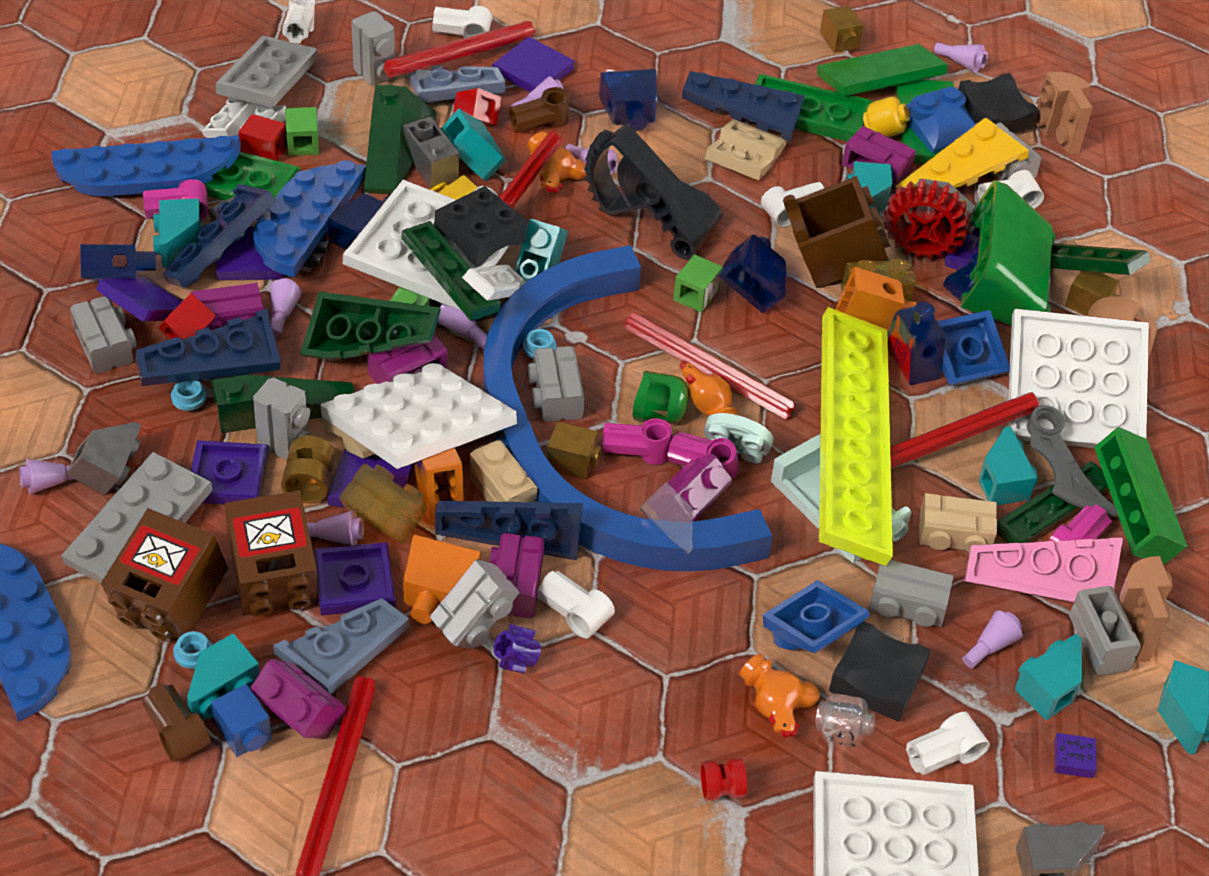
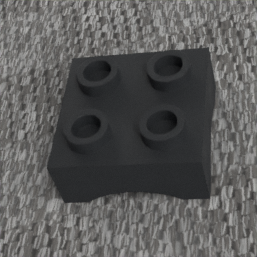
M1010 73L1001 74L994 79L984 82L965 80L959 84L958 90L966 97L964 107L976 123H979L986 117L994 124H1003L1010 132L1033 128L1039 110L1035 104H1031L1024 99L1018 90L1014 77Z
M486 186L435 210L434 226L444 237L458 245L467 259L475 266L484 263L498 250L510 245H519L526 240L528 221Z
M864 621L856 628L844 656L833 672L828 692L837 696L844 695V699L858 705L860 703L861 706L900 722L926 668L931 649L920 644H910L893 639L879 631L874 625Z

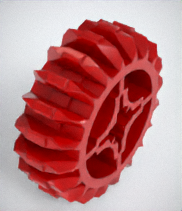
M922 179L918 186L910 181L906 188L900 186L896 194H892L889 198L888 206L885 208L884 229L888 230V239L895 240V248L904 247L905 255L910 252L916 253L917 260L922 255H927L931 261L935 254L943 259L947 252L953 254L957 246L962 245L966 234H968L970 211L966 210V200H959V191L950 193L949 184L941 188L938 186L937 180L931 185H927L925 180ZM904 212L909 216L908 220L911 222L910 224H908L903 215ZM946 216L951 225L949 228L944 224L945 220L942 217Z

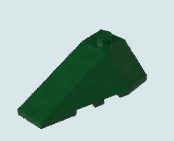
M375 85L364 193L391 195L402 180H405L409 175L410 167L414 161L403 131V125L430 116L436 122V111L406 86Z
M319 291L300 355L334 361L432 342L441 310L438 307Z
M252 374L210 379L221 434L256 428L253 396L268 379L273 377L287 383V387L292 385L305 391L306 407L310 409L308 420L322 418L321 404L334 400L338 395L355 393L352 382Z

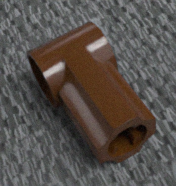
M550 87L542 92V96L539 99L508 107L509 117L515 132L542 124L555 128L565 125L569 119L567 91L560 87Z
M158 684L152 687L149 693L142 698L143 707L157 727L161 743L172 762H176L211 744L209 733L202 719L197 713L191 714L173 684Z

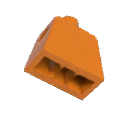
M854 267L835 310L887 330V335H889L895 326L897 315L902 320L913 321L914 308L917 312V302L904 300L902 283L899 280Z
M455 448L415 462L417 486L429 523L435 522V510L438 501H464L462 463ZM437 482L442 483L446 487L442 493L437 494L436 492L439 489Z
M414 535L403 582L404 602L409 606H413L410 612L411 617L422 624L430 623L432 621L430 615L476 559L481 560V552Z

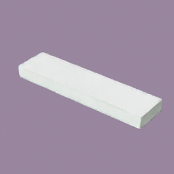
M508 264L471 268L462 277L487 301L511 297L515 291L526 283Z

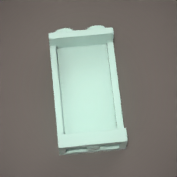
M821 434L775 458L771 482L818 529ZM907 506L898 511L892 508V540L894 542L900 540L909 529L908 523L912 511ZM840 550L852 563L862 558Z

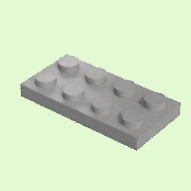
M262 36L216 82V94L227 96L228 99L234 101L243 100L255 103L262 108H274L315 63L318 49Z
M152 452L61 555L64 564L101 583L147 508L185 523L213 491L211 482Z

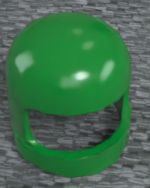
M644 371L633 404V419L643 422V420L647 421L658 418L665 420L669 424L677 423L683 418L688 407L689 389L687 383L678 376ZM655 411H667V416L659 414Z

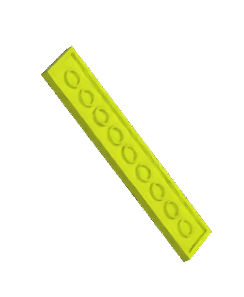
M828 307L822 316L819 542L886 566L893 557L887 330Z

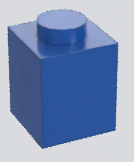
M247 684L211 701L214 724L236 757L248 751H256L272 739L269 716Z

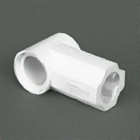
M289 0V10L283 24L282 34L289 39L290 43L300 44L304 38H308L309 32L314 30L315 0Z
M474 6L468 11L435 7L433 31L434 33L458 35L464 38L489 32L493 19L492 13L483 6Z
M1028 170L1017 171L1008 180L1000 181L1008 184L1033 208L1038 207L1044 199L1042 190ZM992 182L979 184L977 190L979 200Z
M816 182L785 191L783 187L776 186L765 192L761 199V205L778 227H787L791 223L783 203V198L787 195H794L798 199L824 189V186L820 182Z
M551 571L546 575L542 584L537 589V597L563 615L570 629L581 638L587 639L592 636L615 613L611 600L603 592L595 589L588 592L559 571Z
M959 712L949 717L941 725L940 729L909 741L906 746V752L909 757V763L915 772L925 775L957 760L962 764L971 763L988 750L990 743L967 712Z

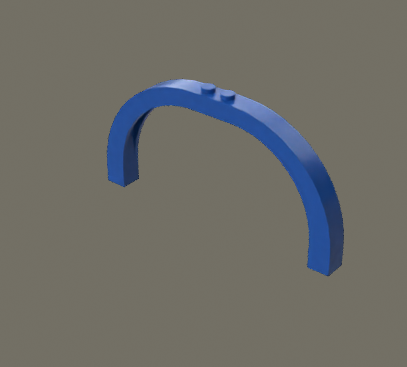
M631 245L585 254L561 262L544 270L515 291L498 312L488 332L484 348L483 391L516 411L517 424L494 432L496 435L495 441H502L526 472L527 477L536 485L537 499L535 500L542 503H583L580 545L619 562L664 571L690 572L716 570L768 559L773 535L760 509L721 518L690 522L658 521L628 515L590 499L565 481L549 463L537 442L516 391L512 376L513 365L523 346V341L529 332L537 329L559 312L572 306L597 298L638 291L641 265Z

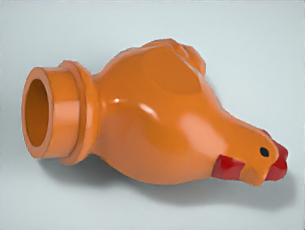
M539 132L530 138L527 143L530 155L533 154L546 137V132ZM559 146L537 176L540 178L543 188L548 192L558 193L563 188V184L560 181L569 178L575 180L585 179L587 175L584 170L586 163L576 159L566 148Z
M686 360L679 364L689 386L690 399L700 412L708 416L717 413L738 415V410L730 406L732 401L731 388L721 376L704 374L695 365Z
M761 653L752 657L739 672V675L745 680L746 686L755 687L756 697L754 704L757 710L769 719V722L774 727V732L780 733L784 738L795 737L800 725L794 720L792 712L798 708L813 707L820 698L818 688L811 682L801 681L793 673L772 669L771 659H766Z

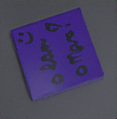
M1057 733L1054 739V773L1094 778L1096 773V739Z

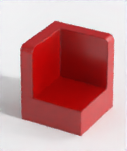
M480 88L456 92L453 114L460 108L483 122L487 127L497 126L501 97Z
M252 114L238 131L241 143L240 152L277 161L287 148L286 123Z
M190 293L163 321L158 329L169 339L179 337L182 340L194 336L195 331L206 328L215 318V314L196 296Z

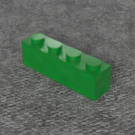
M1117 427L1094 446L1132 555L1142 559L1160 556L1163 565H1165L1188 547L1148 440Z

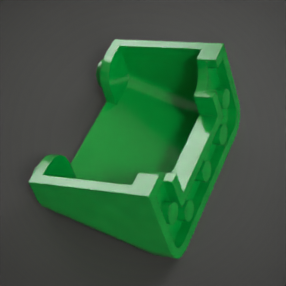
M994 180L970 213L969 225L980 228L977 265L970 273V279L973 280L974 286L969 293H963L961 308L975 313L990 310L993 319L1012 325V313L1015 309L1050 312L1051 305L1048 303L1051 248L1056 234L1053 232V226L1008 184Z

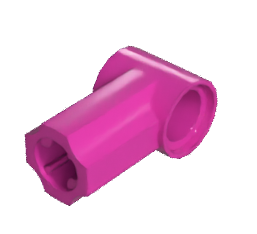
M190 179L182 182L178 188L143 191L146 219L153 218V214L159 213V200L199 198L201 220H203L208 215V198L205 184L199 180Z
M658 418L647 420L642 425L605 423L602 452L640 455L648 464H663L668 461L669 444L672 440L671 426L665 420Z
M678 431L673 435L669 444L667 456L669 462L685 466L690 460L711 454L718 459L727 457L729 460L721 464L731 479L736 477L740 468L735 445L726 438L709 440Z
M1097 504L1094 506L1086 505L1067 526L1064 524L1059 526L1049 541L1100 539L1107 532L1112 521L1104 508Z

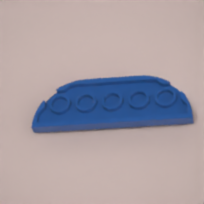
M239 135L202 139L189 138L178 141H156L154 143H128L117 146L61 149L52 151L51 157L55 172L62 183L66 181L74 186L75 191L83 194L114 196L138 194L148 190L178 188L182 182L190 179L207 183L213 180V174L217 173L224 166L228 169L235 162L241 149Z
M344 160L337 164L297 172L295 177L288 181L275 197L276 201L269 207L268 213L258 220L254 227L255 252H258L263 257V263L278 273L295 278L317 247L319 241L322 240L365 179L366 166Z
M0 543V682L19 722L41 710L57 695L58 686L65 674H69L71 647L66 628L35 565L18 550Z

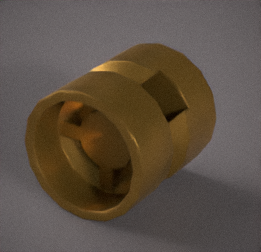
M308 435L293 440L289 448L287 465L281 481L282 491L286 493L300 490L302 502L307 504L323 500L328 493L330 474L335 461V449L332 444L320 437Z

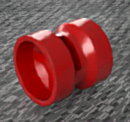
M742 758L729 759L724 764H718L714 760L701 762V788L706 802L718 801L721 796L728 795L733 799L746 797L747 775Z

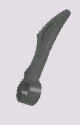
M1041 405L1035 408L1027 421L1026 427L1030 434L1031 448L1044 456L1053 469L1054 486L1051 493L1082 509L1086 505L1094 506L1097 504L1107 511L1108 516L1118 517L1115 506L1087 479L1062 439L1060 433L1065 426V419L1062 413L1048 405ZM1038 419H1047L1053 424L1054 429L1048 430L1041 427Z

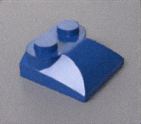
M947 87L916 96L907 105L910 112V121H907L906 124L933 154L941 152L977 123L964 107L965 95L954 87Z
M990 310L932 322L926 327L928 331L926 339L927 348L938 359L949 386L1010 372V365Z
M817 580L763 614L762 618L764 627L772 632L773 641L778 647L787 650L802 648L816 654L862 624L869 617V610Z

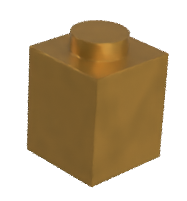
M849 5L823 10L820 34L833 53L860 48L864 25Z
M1080 271L1071 285L1065 307L1087 316L1089 307L1096 301L1105 297L1120 296L1116 294L1120 281L1103 273Z
M557 421L547 446V460L558 473L587 479L591 466L597 467L601 456L602 447L597 446L598 431Z

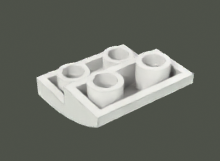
M228 99L226 105L211 117L209 124L202 130V133L207 138L238 136V131L252 114L284 123L286 120V106L276 105L274 108H262L255 103Z

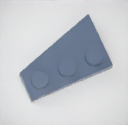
M434 65L431 67V70H417L406 73L413 93L426 104H433L441 100H455L456 92L480 88L493 94L505 92V80L498 67L462 66L458 71H449L443 69V65Z
M381 598L341 615L340 621L322 629L316 626L306 630L305 636L289 643L285 639L274 644V654L283 661L294 663L303 671V675H308L328 693L332 694L409 628V618Z

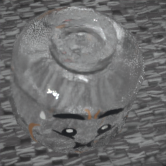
M835 693L831 694L826 701L820 702L816 715V731L821 732L825 742L858 747L863 742L865 736H872L875 725V713L869 712L865 699Z

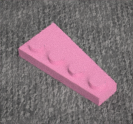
M1123 537L972 545L969 550L964 582L1074 603L1077 592L1083 589L1112 586L1114 590Z

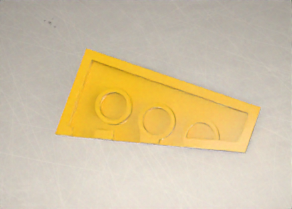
M985 117L896 186V191L900 186L906 188L910 181L917 184L920 178L949 182L955 188L962 185L968 187L978 182V177L991 171L995 174L1006 169V164L1016 159L1020 162L1029 158V150Z

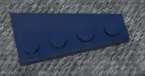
M694 71L689 72L682 91L683 99L713 111L720 109L728 111L731 118L740 122L743 118L757 123L758 129L769 132L770 129L782 133L781 138L790 142L805 95L796 94L791 91H782Z
M238 184L232 191L235 194L234 199L230 203L223 202L217 208L218 218L214 222L204 224L197 232L199 239L197 243L186 245L163 272V276L170 284L182 288L197 282L201 276L200 273L209 264H213L221 259L224 254L223 251L232 242L240 240L246 234V229L254 221L260 220L268 213L269 207L276 201L268 190Z
M267 308L257 311L254 317L242 320L241 317L229 320L226 326L210 330L207 327L195 331V335L181 340L179 337L136 350V362L142 386L280 370L281 364Z
M438 501L435 510V535L499 546L500 536L503 533L520 535L521 538L525 536L539 537L544 540V555L577 561L580 547L583 503Z

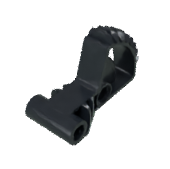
M625 124L615 132L604 129L602 132H599L590 145L587 157L585 158L586 166L584 170L587 173L585 180L589 183L587 190L594 193L592 200L600 203L598 210L605 211L608 215L647 208L654 214L655 220H659L663 224L661 226L663 232L669 231L674 236L670 246L675 255L685 260H690L694 254L696 255L722 219V210L708 194L682 182L630 125ZM611 145L623 155L617 169L618 182L623 193L617 188L609 170L608 150Z

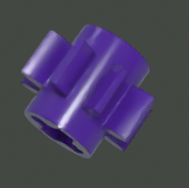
M511 624L509 625V631L501 632L494 642V654L498 659H501L499 667L524 674L526 667L535 665L541 654L540 643L533 639L536 631Z

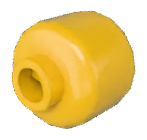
M888 97L868 105L867 112L863 114L864 125L889 138L904 133L906 122L910 121V112L905 103L901 104L896 97Z

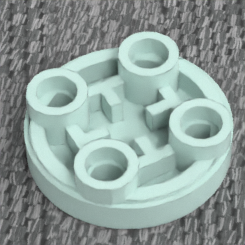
M717 413L710 415L704 427V433L709 440L726 438L732 441L736 452L742 454L741 457L745 461L754 464L761 463L763 456L770 452L774 441L772 433L764 426L751 419L734 414Z

